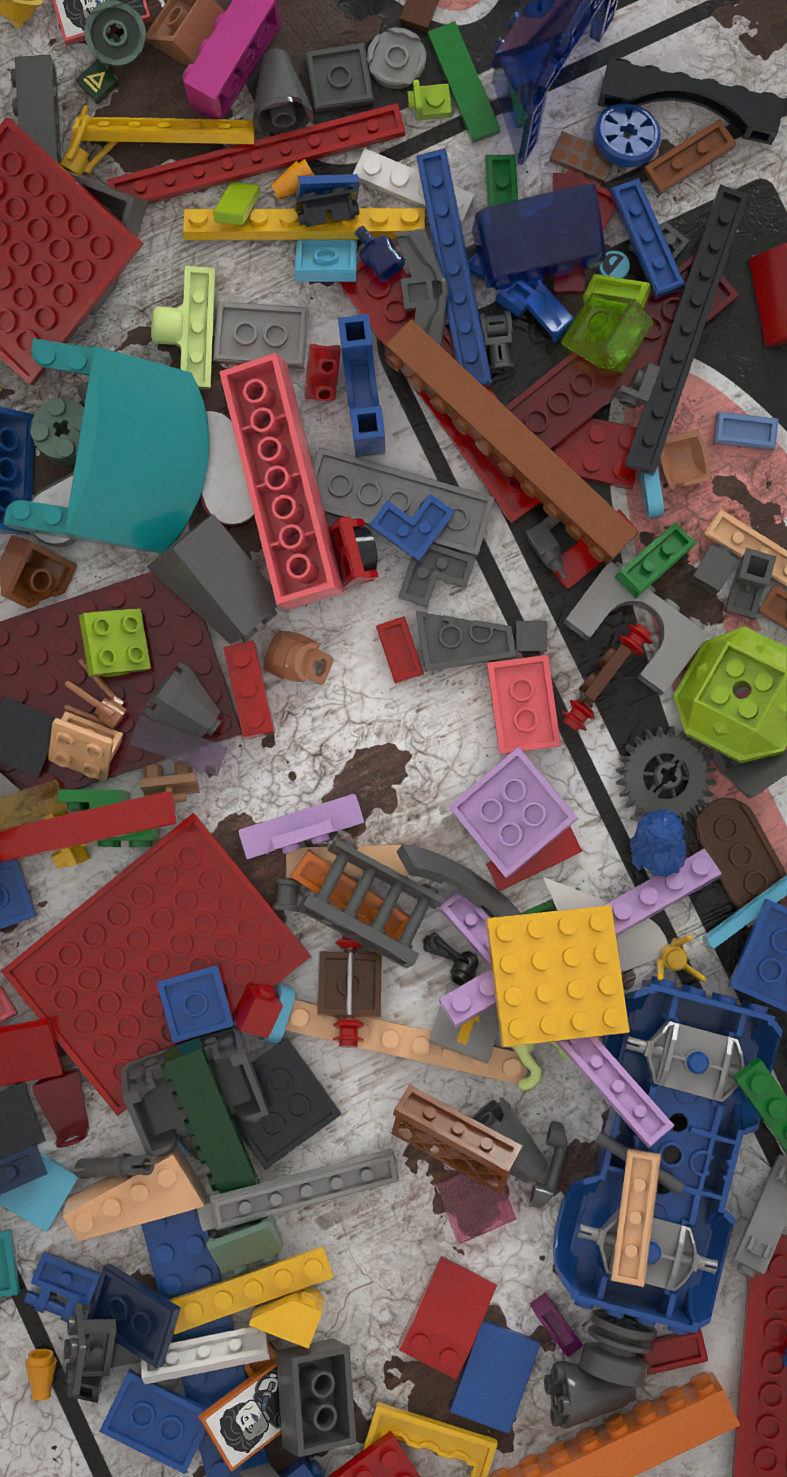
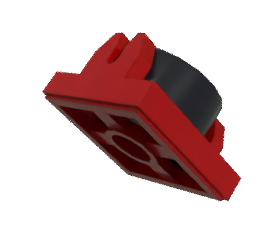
M350 516L342 517L329 527L344 591L352 586L372 582L375 578L379 577L376 570L378 563L376 543L370 530L364 527L363 518L351 519Z

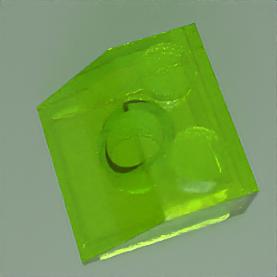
M591 293L561 343L599 368L623 373L654 322L637 299Z

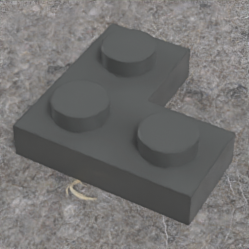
M432 544L420 562L411 558L398 598L427 608L437 579L466 589L476 558Z

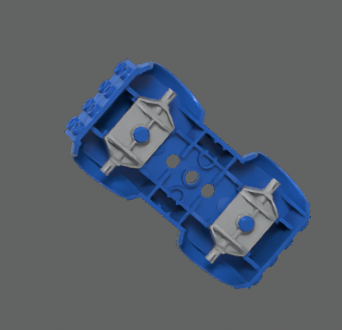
M652 976L651 982L642 980L640 989L624 995L630 1032L603 1036L602 1044L668 1119L675 1113H682L687 1118V1126L679 1132L671 1129L653 1146L648 1148L610 1105L604 1133L628 1148L661 1154L660 1168L685 1183L684 1188L679 1195L671 1190L665 1194L656 1192L644 1287L611 1281L626 1162L600 1146L593 1175L575 1181L566 1192L561 1203L554 1230L553 1260L558 1277L567 1289L570 1299L575 1300V1305L585 1309H593L594 1305L605 1308V1312L614 1317L624 1318V1315L627 1314L637 1317L636 1321L641 1324L655 1326L656 1323L668 1325L667 1329L674 1333L686 1335L687 1331L697 1333L698 1329L708 1325L711 1321L717 1290L735 1224V1218L725 1209L743 1135L757 1131L761 1119L732 1076L756 1057L762 1060L769 1072L772 1073L783 1030L775 1021V1016L767 1013L768 1007L743 1000L742 1006L736 1005L737 999L715 992L712 993L711 998L706 997V991L700 988L682 984L680 990L674 988L675 982L666 979L658 980L657 977ZM670 1145L676 1146L679 1149V1157L672 1163L665 1162L662 1157L663 1150Z

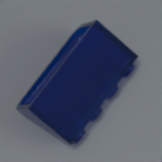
M594 184L578 185L490 206L475 214L472 235L486 289L495 287V290H503L511 287L514 282L523 280L525 283H533L542 279L543 275L552 273L555 276H562L570 273L573 268L584 266V269H591L601 265L602 261L605 260L606 250L599 199Z

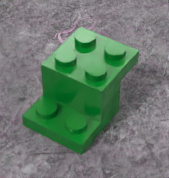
M58 790V802L67 804V809L88 810L130 800V792L124 790ZM156 828L98 841V847H121V841H129V847H152V841H160V829Z

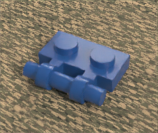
M44 1251L41 1254L31 1280V1284L42 1288L41 1292L38 1294L29 1290L24 1302L35 1306L34 1310L41 1313L48 1311L61 1316V1320L67 1322L68 1315L74 1314L75 1303L80 1302L87 1306L91 1304L101 1273ZM54 1292L67 1297V1303L64 1304L51 1299V1293ZM83 1311V1320H85L86 1315H87V1312H84V1311Z

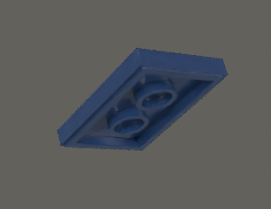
M107 1264L103 1266L87 1320L116 1319L115 1342L157 1369L164 1366L181 1307L114 1265Z

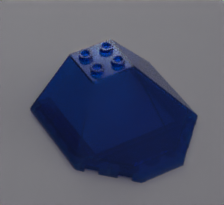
M533 0L526 4L521 13L517 11L508 26V29H510L506 38L500 37L493 49L495 57L491 64V67L494 69L492 82L518 164L524 165L538 142L547 92L590 23L592 25L589 37L600 42L614 19L618 0Z

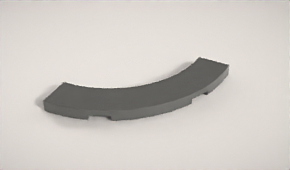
M402 844L396 851L409 875L426 878L440 884L446 881L458 887V893L476 906H485L495 917L523 915L494 886L456 861L416 846Z

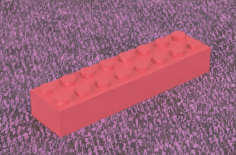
M273 353L219 371L276 605L290 610L345 593L287 362L277 353Z

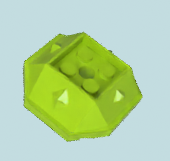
M746 626L703 642L673 694L685 735L739 763L784 754L787 749V646ZM740 687H746L750 689L751 694L747 698L740 699L734 695V692Z

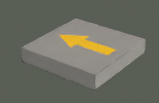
M449 983L445 995L459 986ZM441 1006L428 1043L487 1064L499 1031L497 1007L494 1006L455 1028Z

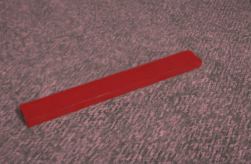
M172 792L157 793L0 830V863L177 824Z

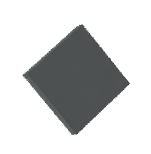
M364 43L305 52L315 114L374 104Z

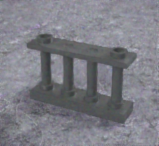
M336 839L327 850L336 855V858L318 894L313 896L308 894L304 897L297 910L405 969L413 966L419 953L412 950L413 946L411 943L429 906L436 909L443 905L446 898L438 895L439 891L428 884L420 885L357 850L358 847L354 843L344 839L341 841ZM347 862L364 870L346 908L340 911L330 905L331 901L329 898ZM377 877L390 884L391 887L373 923L366 925L357 920L358 916L356 914L374 878ZM404 892L418 901L400 939L396 938L394 940L385 935L384 927L401 893Z

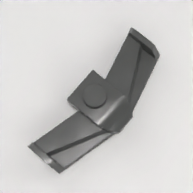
M425 228L396 232L395 236L411 274L410 278L401 279L405 312L416 310L414 322L441 346L446 302L449 298L447 279L444 278Z

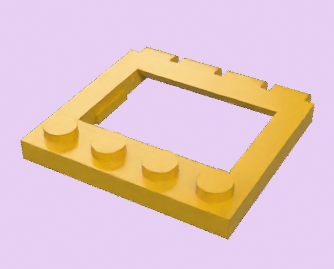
M377 1401L362 1451L391 1430L397 1441L406 1443L407 1446L417 1449L422 1448L448 1459L453 1458L466 1462L467 1465L472 1466L469 1477H488L498 1443L497 1439Z

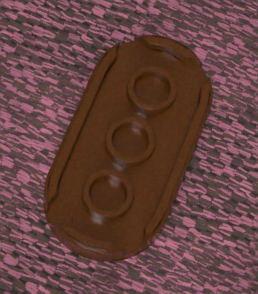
M723 797L708 802L707 807L699 811L694 827L696 839L701 849L705 848L722 874L718 880L729 900L737 908L741 909L786 876L784 867L756 816L745 803Z

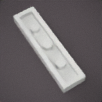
M364 148L353 174H358L360 183L427 210L418 170ZM454 186L461 225H463L475 194Z
M248 1327L170 1343L164 1366L156 1369L141 1359L142 1380L144 1384H150L270 1359L268 1333L254 1327Z

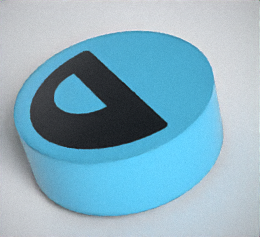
M609 251L600 260L598 266L599 274L625 279L630 267L629 260L620 251Z

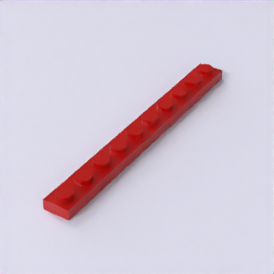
M398 103L255 140L254 144H240L107 179L110 187L145 199L150 204L231 181L290 167L295 161L299 163L305 159L309 162L404 137L405 128Z

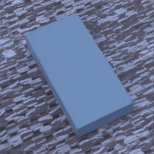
M718 412L716 414L713 444L774 451L776 448L778 419Z

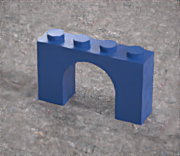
M369 314L338 318L355 457L385 454V432L377 391Z

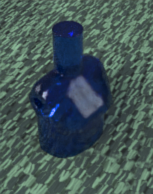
M361 226L356 230L355 235L364 244V247L359 252L360 259L376 274L380 281L388 280L404 267L405 259L396 250L387 235L374 238L365 226Z

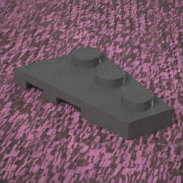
M416 611L425 672L516 658L512 626Z

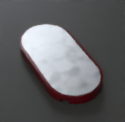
M206 410L209 429V461L200 499L209 516L214 514L222 525L227 527L244 526L251 522L255 515L231 417L221 411Z

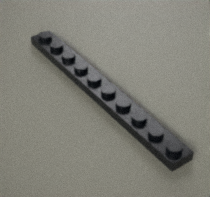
M721 184L717 190L658 363L660 367L649 401L644 404L624 463L626 467L651 476L656 471L749 194Z

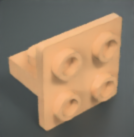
M65 711L61 720L55 718L52 723L48 760L58 766L83 773L89 778L106 781L110 762L122 742L123 733Z

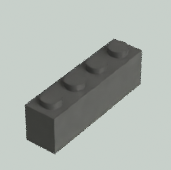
M51 54L15 57V69H11L10 73L12 86L16 88L17 98H12L14 116L18 117V126L60 164L62 158L57 72Z

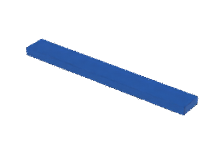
M446 148L417 155L416 158L435 255L444 278L447 279L449 298L446 302V311L456 361L481 385L487 387L493 385L448 154Z

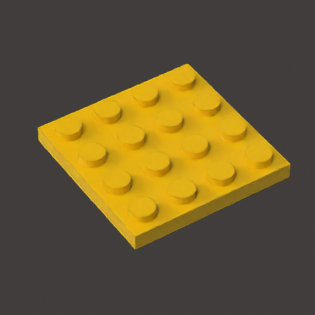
M611 905L494 917L485 920L502 1047L630 1032Z

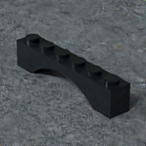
M619 58L615 60L608 59L597 106L608 108L619 103L641 106L659 101L687 102L704 107L722 117L737 131L742 139L772 145L778 134L785 99L771 92H753L741 85L731 87L719 84L714 79L700 80L692 78L683 72H665L653 65L643 67L631 64L626 59Z

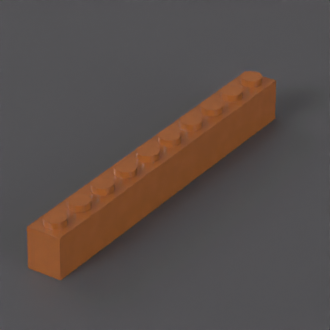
M412 319L385 345L384 355L389 366L395 371L401 370L408 377L409 384L416 391H423L430 397L432 406L442 414L444 412L453 419L452 423L459 432L464 435L468 433L476 441V447L484 455L488 456L490 454L499 462L497 465L508 477L514 476L521 483L520 487L526 495L531 498L536 497L543 504L544 511L551 518H558L564 523L567 533L577 541L581 539L589 547L588 552L594 559L599 562L604 561L608 565L636 536L638 531Z

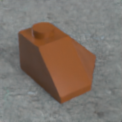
M11 535L0 559L1 596L25 608L34 607L39 604V601L65 593L77 564L30 540Z

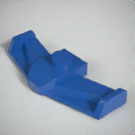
M480 249L468 260L471 275L500 288L501 290L498 292L495 300L507 310H510L515 316L519 318L524 312L529 310L552 336L554 343L568 332L575 318L548 289L543 280L532 271L522 268V271L492 272L491 253L484 249Z

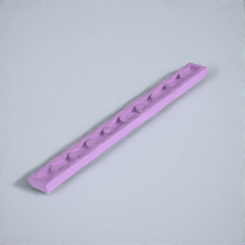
M705 848L685 859L684 866L680 868L679 873H673L668 876H655L603 905L612 906L616 937L719 879L722 873ZM492 969L439 998V1003L455 1028L496 1006Z
M457 891L443 905L439 906V910L491 968L485 922L490 917L481 907L476 906ZM597 1037L555 1041L648 1148L653 1146L674 1127V1124Z

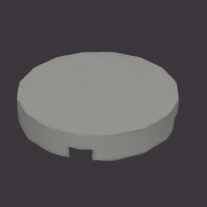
M396 27L376 35L368 47L367 63L370 74L377 83L386 88L403 89L413 85V80L420 79L426 65V50L421 43V39L408 29Z

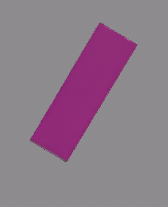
M546 1292L530 1303L536 1317L567 1357L583 1347L580 1339Z

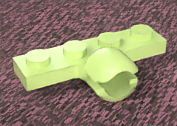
M185 266L183 304L178 308L160 306L154 308L152 312L151 338L157 344L178 346L181 351L180 370L192 373L199 390H210L215 268Z

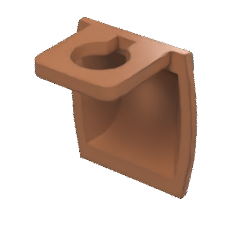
M699 429L667 437L660 457V463L671 491L712 480L707 450Z
M279 630L268 647L264 660V670L289 681L306 682V679L323 685L334 659L332 656L319 650L320 644L299 633ZM322 659L323 669L319 675H316L313 664L315 661L318 662Z

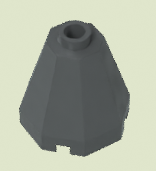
M179 662L173 668L175 670L174 673L166 676L148 700L147 705L151 709L145 707L141 714L151 721L198 737H203L205 733L211 736L221 723L218 719L220 710L192 670L182 662Z

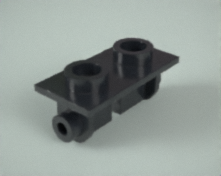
M346 187L333 189L329 194L318 195V193L312 192L302 195L300 199H296L295 204L299 225H305L307 228L327 224L326 212H331L333 223L354 219V216L359 215L358 203H354L356 189L348 190Z

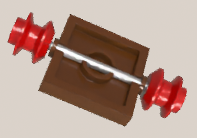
M636 623L635 626L627 625L630 632L627 636L619 635L621 645L616 650L611 647L597 664L601 668L597 674L592 671L578 689L582 692L578 700L569 701L572 706L570 712H561L565 717L562 721L565 725L575 732H578L579 729L587 730L584 725L587 719L595 720L591 703L595 701L628 656L631 657L632 654L644 655L641 647L644 643H653L649 638L651 632L639 623Z
M342 935V939L335 941V944L345 949L344 952H319L317 1015L342 1016V1019L333 1024L334 1027L339 1029V1036L333 1038V1041L339 1042V1047L357 1048L358 1042L364 1041L363 1038L358 1036V1030L365 1025L356 1020L355 1017L379 1018L381 1016L382 956L377 953H357V949L362 948L363 945Z

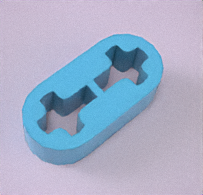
M658 466L653 476L639 471L647 519L662 517L664 515V504Z
M279 983L273 989L276 991V995L281 1001L283 1008L269 1038L259 1036L260 1040L273 1044L279 1043L282 1039L295 1000L294 988Z

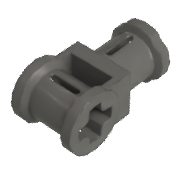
M510 310L500 315L486 316L484 313L479 314L485 347L489 354L490 373L502 374L513 371L515 367L514 363L511 362L509 348L512 346L513 337Z

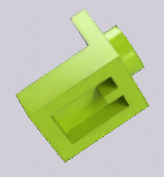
M413 80V91H408L407 93L409 110H415L416 121L451 117L449 83L420 86L419 80Z

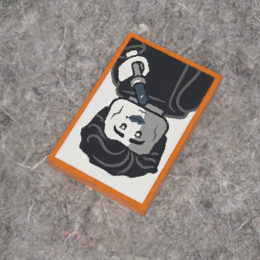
M276 1358L198 1415L207 1434L231 1472L282 1433Z

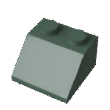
M274 1216L250 1221L235 1228L232 1226L221 1230H214L206 1243L222 1273L231 1271V1274L245 1271L249 1268V1263L260 1260L261 1263H266L278 1258V1252L282 1251L284 1245Z

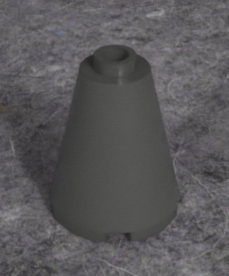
M272 48L261 56L253 120L255 129L264 136H266V132L278 135L305 128L310 121L312 123L314 120L312 106L292 60L286 51L278 48Z
M499 1097V1103L494 1099L489 1101L479 1109L472 1119L522 1145L523 1147L510 1175L524 1183L538 1181L546 1171L545 1157L509 1102L503 1097Z

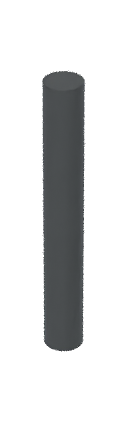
M601 1131L595 1143L626 1162L629 1148ZM661 1168L659 1169L658 1182L679 1195L685 1183Z

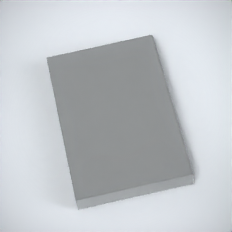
M218 301L213 355L214 363L240 365L277 353L287 362L288 368L304 369L308 307Z

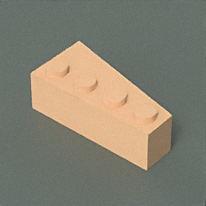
M178 1144L174 1146L171 1153L165 1156L153 1157V1162H144L145 1165H154V1170L150 1175H132L128 1179L108 1176L66 1199L62 1217L77 1240L90 1239L204 1207L206 1189Z

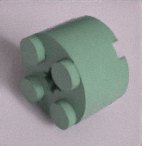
M117 0L100 3L94 7L85 24L84 35L87 46L94 57L104 65L114 68L127 67L135 63L144 52L147 41L144 22L140 14L126 3ZM117 27L118 31H124V34L120 36V42L115 43L113 38L108 39V35L112 34L111 28Z
M51 398L36 411L31 423L30 434L35 445L49 461L59 466H69L76 463L84 407L71 399ZM69 429L70 433L68 435H60L62 430Z

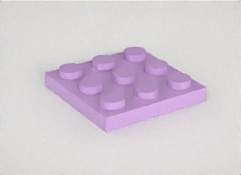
M520 747L512 751L448 806L505 878L511 877L579 819Z

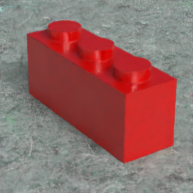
M254 640L223 647L243 738L249 740L275 734L257 646Z

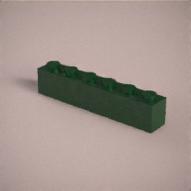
M200 1037L164 1051V1063L160 1064L166 1082H173L176 1090L172 1092L178 1110L184 1108L187 1119H184L186 1130L190 1138L195 1136L199 1146L195 1147L201 1164L207 1163L210 1169L207 1177L213 1192L218 1190L222 1194L260 1184V1180Z

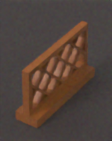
M409 1084L394 1109L393 1115L396 1117L391 1134L495 1192L502 1194L523 1146Z

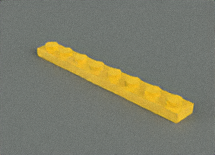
M295 208L252 209L242 226L214 222L213 211L215 209H184L183 237L184 240L397 239L395 236L396 232L425 228V208H359V215L354 216V219L334 223L331 212H326L327 224L307 228L305 225H299Z

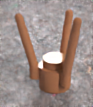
M81 658L79 663L88 673L87 662ZM92 676L91 678L111 699L110 701L104 698L102 702H99L70 681H66L65 686L97 708L95 714L98 716L70 705L64 706L66 711L105 727L108 726L113 730L117 727L127 712V709L122 706L125 701L116 696L100 676Z

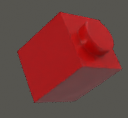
M247 984L235 1009L233 1019L240 1031L269 1038L283 1005L273 988L266 985H259L257 987Z

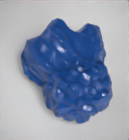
M668 809L649 812L646 814V817L638 821L634 837L630 839L629 844L632 852V863L638 871L642 870L644 866L652 872V875L668 876L673 873H679L680 868L684 866L686 846L685 841L682 839L685 829L681 823L682 820L677 817L675 812H669Z

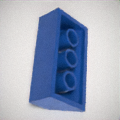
M0 407V534L28 535L30 532L13 530L4 525L6 509L12 502L17 500L31 501L34 441L30 434L34 414Z

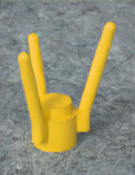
M87 105L83 106L79 117L84 118L73 141V137L71 138L68 149L60 163L65 170L81 176L83 172L90 175L97 163L118 143L108 142L90 162L87 160L89 153L79 147L90 120L89 115H87L89 109Z
M686 935L679 939L673 938L671 944L662 947L659 952V959L655 961L658 980H663L664 967L672 971L683 969L699 981H706L705 976L687 964V954L680 948L681 945L693 939L692 935Z

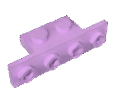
M351 794L239 830V836L246 858L250 859L282 849L283 854L301 849L299 843L311 840L313 845L330 840V833L365 822L355 794Z

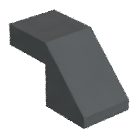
M746 548L733 579L724 612L751 620L756 619L763 590L769 586L777 556Z

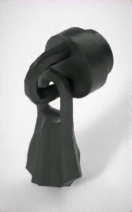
M436 932L424 937L422 942L425 952L455 962L450 970L451 980L454 983L462 986L474 979L476 975L475 970L478 966V959L474 953L470 951H464L462 954L458 953ZM467 957H470L472 959L471 965H469V960L467 959Z

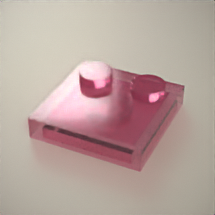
M461 1172L435 1183L458 1244H462L517 1220L505 1189L502 1194H499Z

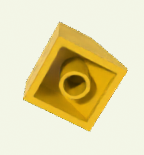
M309 1286L258 1304L254 1307L249 1326L309 1349L323 1312L325 1297L320 1295V1290Z

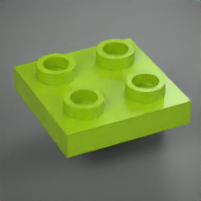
M141 608L89 612L79 615L89 677L101 675L103 677H115L151 669Z

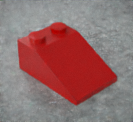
M441 1256L399 1339V1351L456 1380L472 1348L497 1284Z

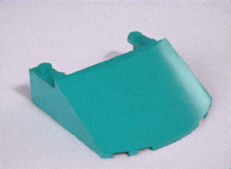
M33 338L31 354L39 366L47 369L89 375L69 507L17 500L7 507L4 525L18 531L162 554L187 526L199 502L208 470V421L204 401L192 373L96 346L90 348Z

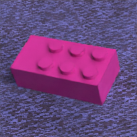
M232 0L225 14H219L214 24V32L209 39H204L199 48L197 60L194 65L190 64L186 68L183 75V83L190 108L210 119H225L260 61L261 56L281 26L278 0Z

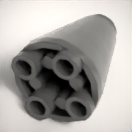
M557 1361L552 1366L551 1374L544 1377L545 1392L551 1397L550 1420L552 1426H560L562 1429L573 1427L625 1407L629 1402H634L636 1399V1387L623 1386L597 1378L584 1371L577 1363Z

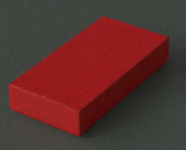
M405 616L376 625L394 683L397 684L424 675Z
M698 1329L697 1333L687 1331L686 1335L672 1333L656 1337L655 1340L649 1341L653 1345V1351L649 1354H642V1357L649 1363L647 1375L708 1361L701 1329Z

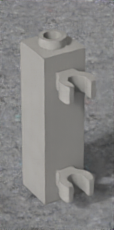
M780 1154L775 1158L731 1261L738 1265L736 1269L738 1272L750 1278H754L755 1275L761 1277L765 1274L787 1222V1158Z

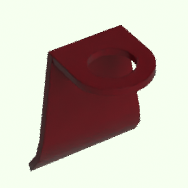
M64 1071L63 1075L41 1079L32 1086L34 1095L57 1137L55 1142L57 1148L74 1145L87 1137L90 1128L80 1071ZM78 1136L77 1138H75V1139H73V1140L66 1141V1140L69 1139V1138Z

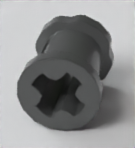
M276 878L275 883L278 884L277 899L272 909L300 912L297 910L299 907L297 902L299 887L303 886V884L297 880Z

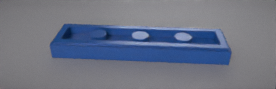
M639 178L611 188L610 196L646 279L651 285L655 299L682 290L685 283Z

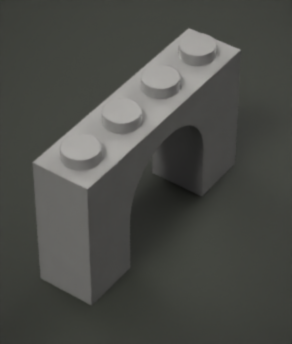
M610 562L604 567L563 624L588 641L612 610L621 606L632 605L648 611L658 624L660 641L657 650L636 678L661 696L668 690L709 634L704 631L705 626L699 620L691 616L688 619L679 612L680 607L668 598L662 600L654 594L656 590L653 586H650L639 597L635 598L615 578V575L625 565L620 562L615 564Z

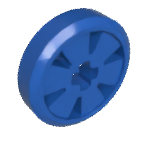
M619 103L606 108L600 114L594 128L593 139L597 150L607 161L617 166L630 168L641 166L654 156L660 143L661 131L657 120L649 111L635 104ZM624 132L631 134L630 138L624 137Z

